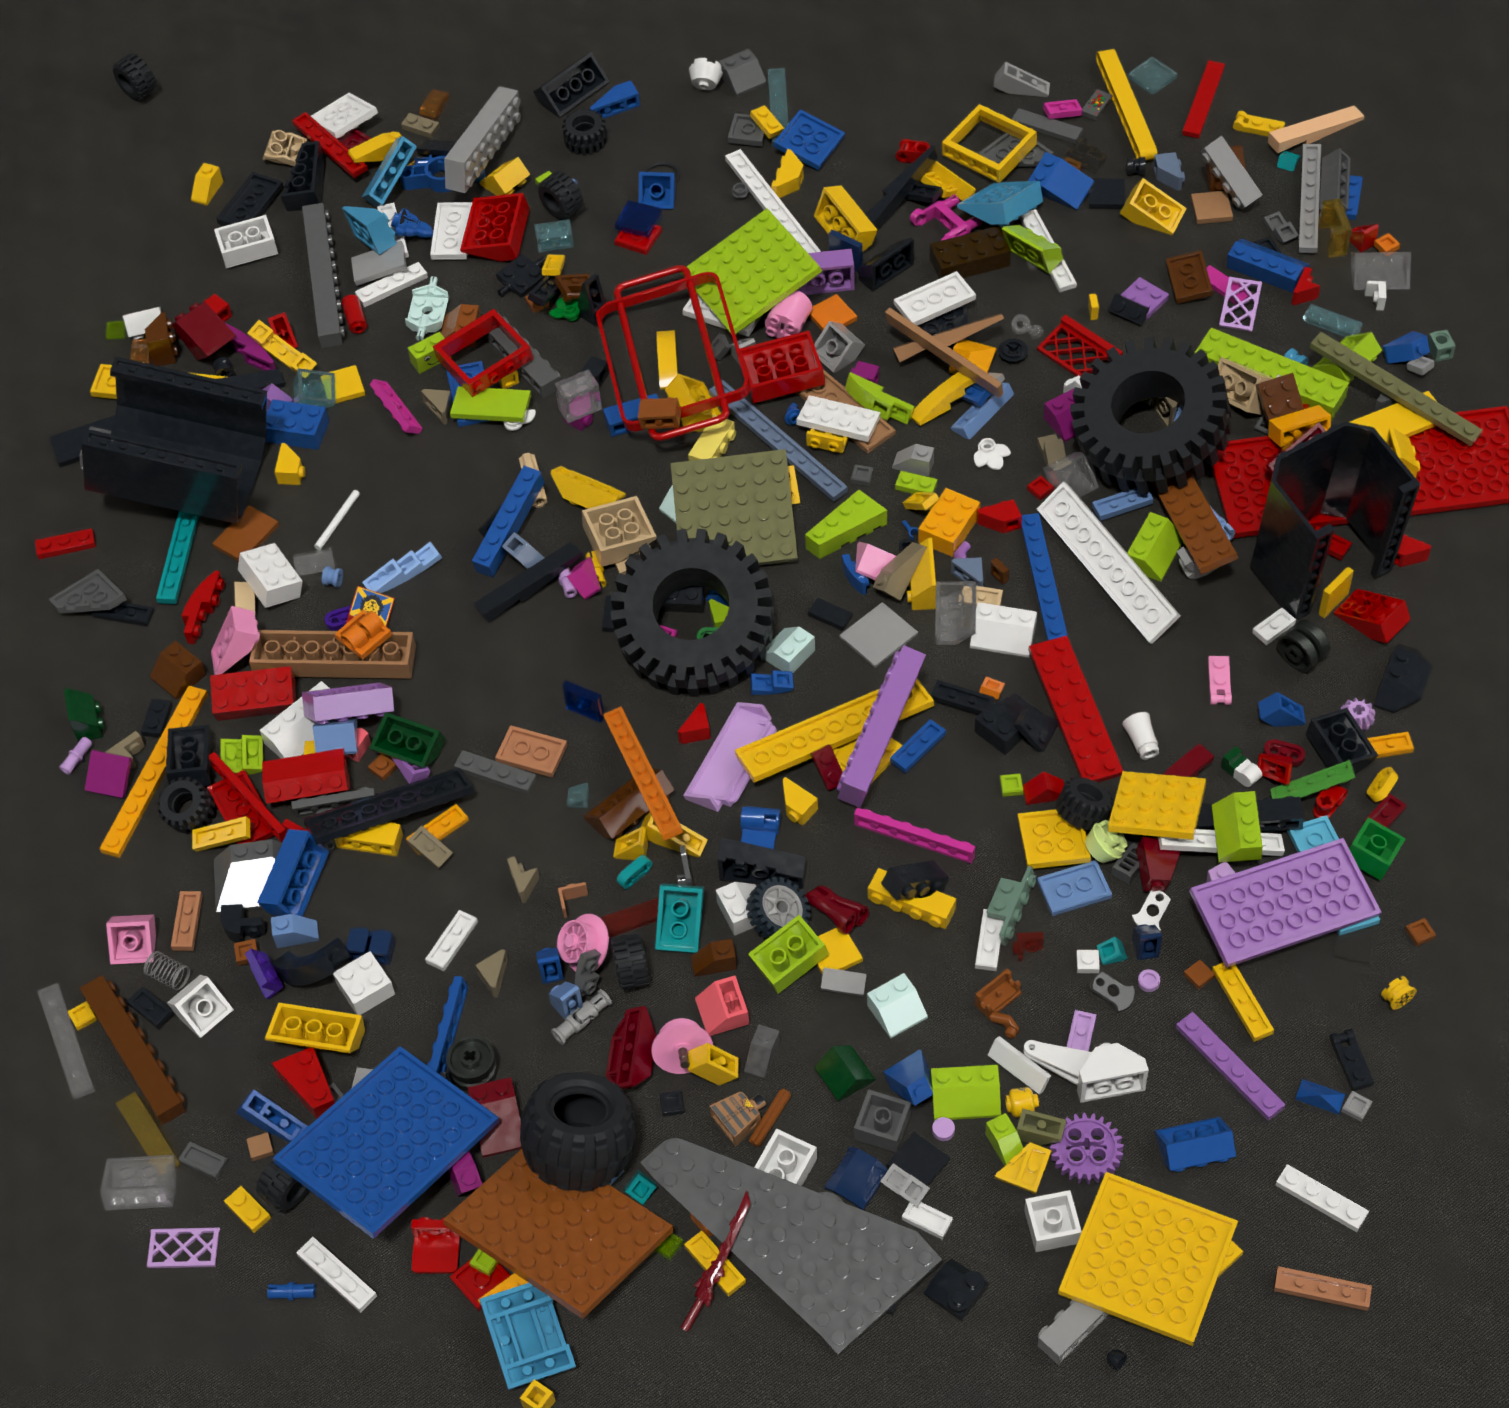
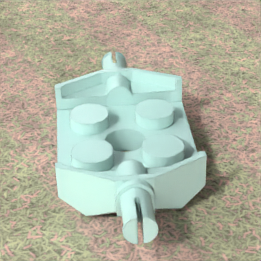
M433 276L430 278L429 285L412 289L413 298L408 318H405V322L408 328L417 332L416 339L418 341L420 339L421 341L424 340V335L427 332H437L443 325L449 295L448 291L436 286L438 278L435 276L434 279Z

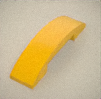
M260 320L247 333L271 356L305 378L317 365L314 360L303 352L297 351Z
M675 330L657 332L660 390H664L678 374Z

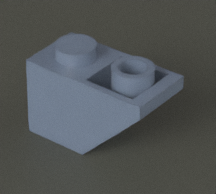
M1176 152L1155 154L1153 169L1156 180L1178 191L1181 190L1182 183L1185 182L1184 172H1181V160L1177 159Z
M515 532L502 545V548L526 569L544 559L537 550Z

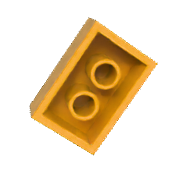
M945 488L939 500L918 528V543L923 542L927 538H932L934 550L953 557L954 552L963 543L977 522V509H980V502Z

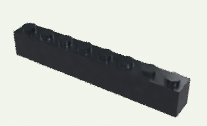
M1287 796L1277 799L1265 798L1263 800H1256L1261 833L1303 829L1304 817L1300 797ZM1202 803L1196 829L1214 830L1212 804ZM1132 834L1133 843L1140 842L1143 836L1158 837Z

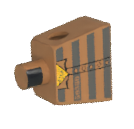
M738 1092L710 1105V1114L736 1147L758 1126L761 1121L758 1110L766 1106V1102L760 1094L749 1100L743 1092Z

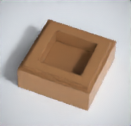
M268 1132L246 1139L252 1161L274 1155Z

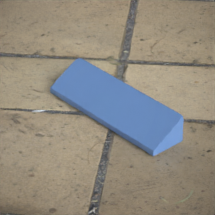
M1002 383L1004 394L1000 398L991 393L981 407L973 404L952 425L951 430L966 439H971L1014 395L1010 384Z

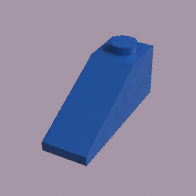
M630 80L614 86L593 104L590 109L591 111H597L603 118H607L639 107V93Z
M254 1089L246 1096L236 1111L238 1115L253 1125L288 1142L293 1141L308 1127Z

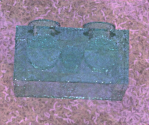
M570 219L534 225L539 252L574 247Z

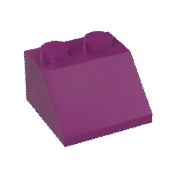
M1074 389L1044 403L1043 418L1064 442L1076 437L1070 411L1071 404H1075L1073 399Z

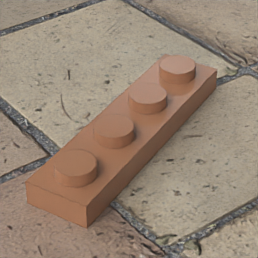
M1280 1266L1277 1268L1274 1286L1275 1292L1365 1311L1369 1309L1372 1289L1371 1285Z

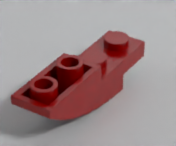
M214 571L196 588L184 607L181 616L185 624L184 635L188 644H196L197 638L201 636V626L203 621L206 620L207 613L213 614L215 607L219 605L220 591H223L225 585L220 571Z

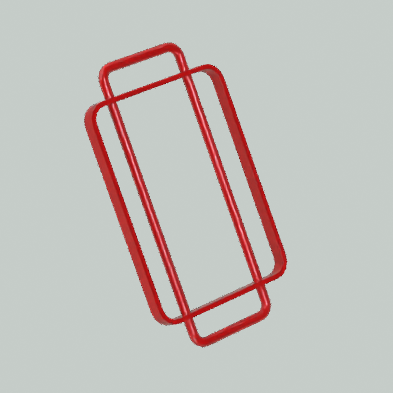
M684 265L673 266L620 283L614 290L615 300L607 302L596 312L622 422L629 431L645 430L641 428L639 420L629 421L626 419L602 320L608 313L618 310L640 399H648L625 308L688 288L718 396L681 407L680 418L721 406L722 413L716 417L664 433H657L656 429H648L650 437L657 441L667 440L725 421L729 416L728 404L745 398L751 390L719 277L713 272H703L692 276L689 268ZM681 272L685 277L629 296H621V292L624 289ZM712 282L718 286L744 376L743 386L728 393H725L695 289V286L703 283Z

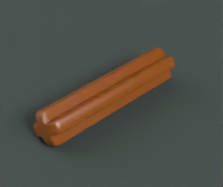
M786 1089L779 1090L749 1138V1142L753 1146L758 1147L762 1144L791 1097V1093Z

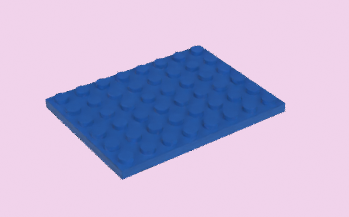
M400 1046L275 1155L273 1161L282 1170L374 1239L499 1123V1117Z

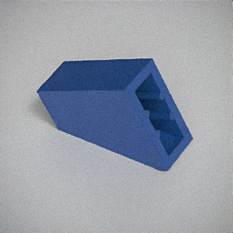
M920 1049L883 1072L890 1089L908 1102H911L914 1106L933 1095L930 1069Z

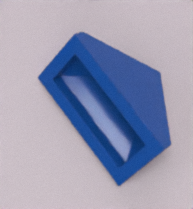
M1302 1079L1295 1100L1339 1115L1345 1094Z

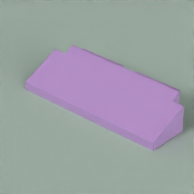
M737 702L683 796L686 800L719 812L723 804L731 807L733 803L738 801L750 780V776L735 756V749L777 732L776 727L770 721L772 718L764 705Z

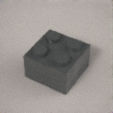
M868 1089L854 1126V1140L896 1153L911 1116V1102Z

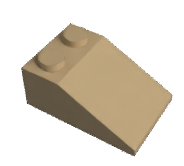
M1221 357L1218 369L1220 376L1223 375L1229 403L1246 412L1262 415L1263 408L1255 384L1274 378Z

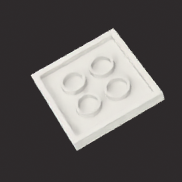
M347 93L314 113L311 117L337 139L344 136L351 129L357 128L364 121L372 119L378 111L375 106L351 93Z

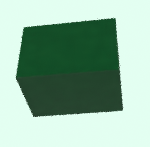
M852 1045L832 1046L814 1067L837 1102L875 1081L874 1076Z

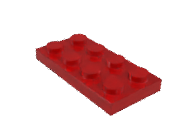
M245 770L236 773L235 775L263 804ZM224 780L207 787L225 822L245 816L250 819V839L236 842L237 844L262 841L275 836Z

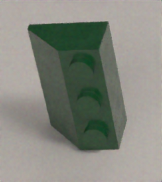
M385 712L369 749L412 765L426 768L439 756L446 738L439 730Z

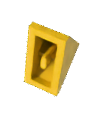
M642 826L616 839L613 857L616 859L636 860L641 855L646 856L648 849L646 827Z

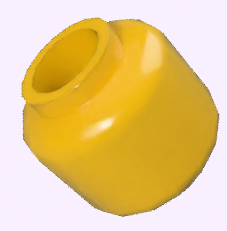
M1029 1087L1011 1089L1009 1095H1005L1007 1113H1011L1014 1118L1021 1116L1022 1109L1035 1112V1108L1039 1107L1038 1095L1033 1094Z

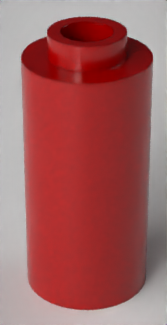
M356 295L345 296L341 304L349 330L352 333H361L366 330L367 323L360 300Z

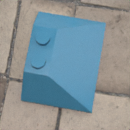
M530 1283L479 1299L508 1390L531 1383L534 1379L537 1381L576 1367L569 1344L566 1345L553 1306L554 1299Z

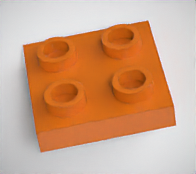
M363 609L334 635L339 642L363 660L386 641L392 633L390 629L384 626L383 621L375 612H366Z

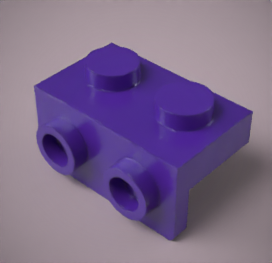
M250 949L245 953V956L264 997L270 999L283 985L268 955L263 951Z

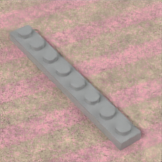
M1303 144L1299 253H1317L1321 144Z

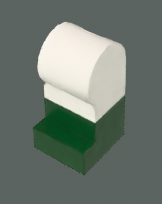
M1235 746L1223 756L1221 768L1244 786L1251 787L1263 776L1262 771L1257 765L1251 763V761L1241 754L1242 750Z

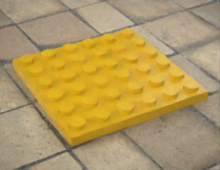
M1106 1172L1058 1294L1193 1346L1238 1221Z

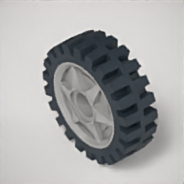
M776 877L768 878L756 886L747 898L746 910L749 911L747 917L752 918L750 924L751 926H757L755 929L757 933L762 931L761 936L763 938L772 936L798 915L807 924L809 922L810 913L808 911L810 910V905H805L808 899L807 897L802 898L804 892L802 890L798 892L799 886L796 884L791 886L792 881L788 879L784 882L782 877L778 879Z

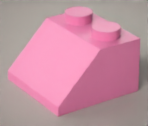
M154 914L114 916L106 923L110 964L145 963L148 957L155 952L156 927Z

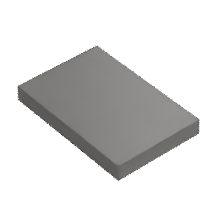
M402 241L396 242V245L380 255L372 250L351 257L356 286L407 269Z

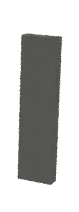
M1018 108L1012 120L1039 133L1073 144L1077 143L1083 133V128L1055 119H1048V117Z

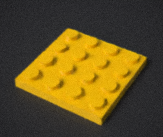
M1122 771L1108 824V832L1194 840L1206 788V779Z

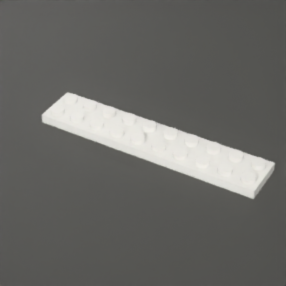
M1063 481L1037 508L1040 514L1149 643L1153 644L1181 616L1066 482Z

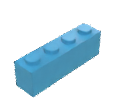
M403 136L395 139L362 198L375 207L383 205L417 146Z

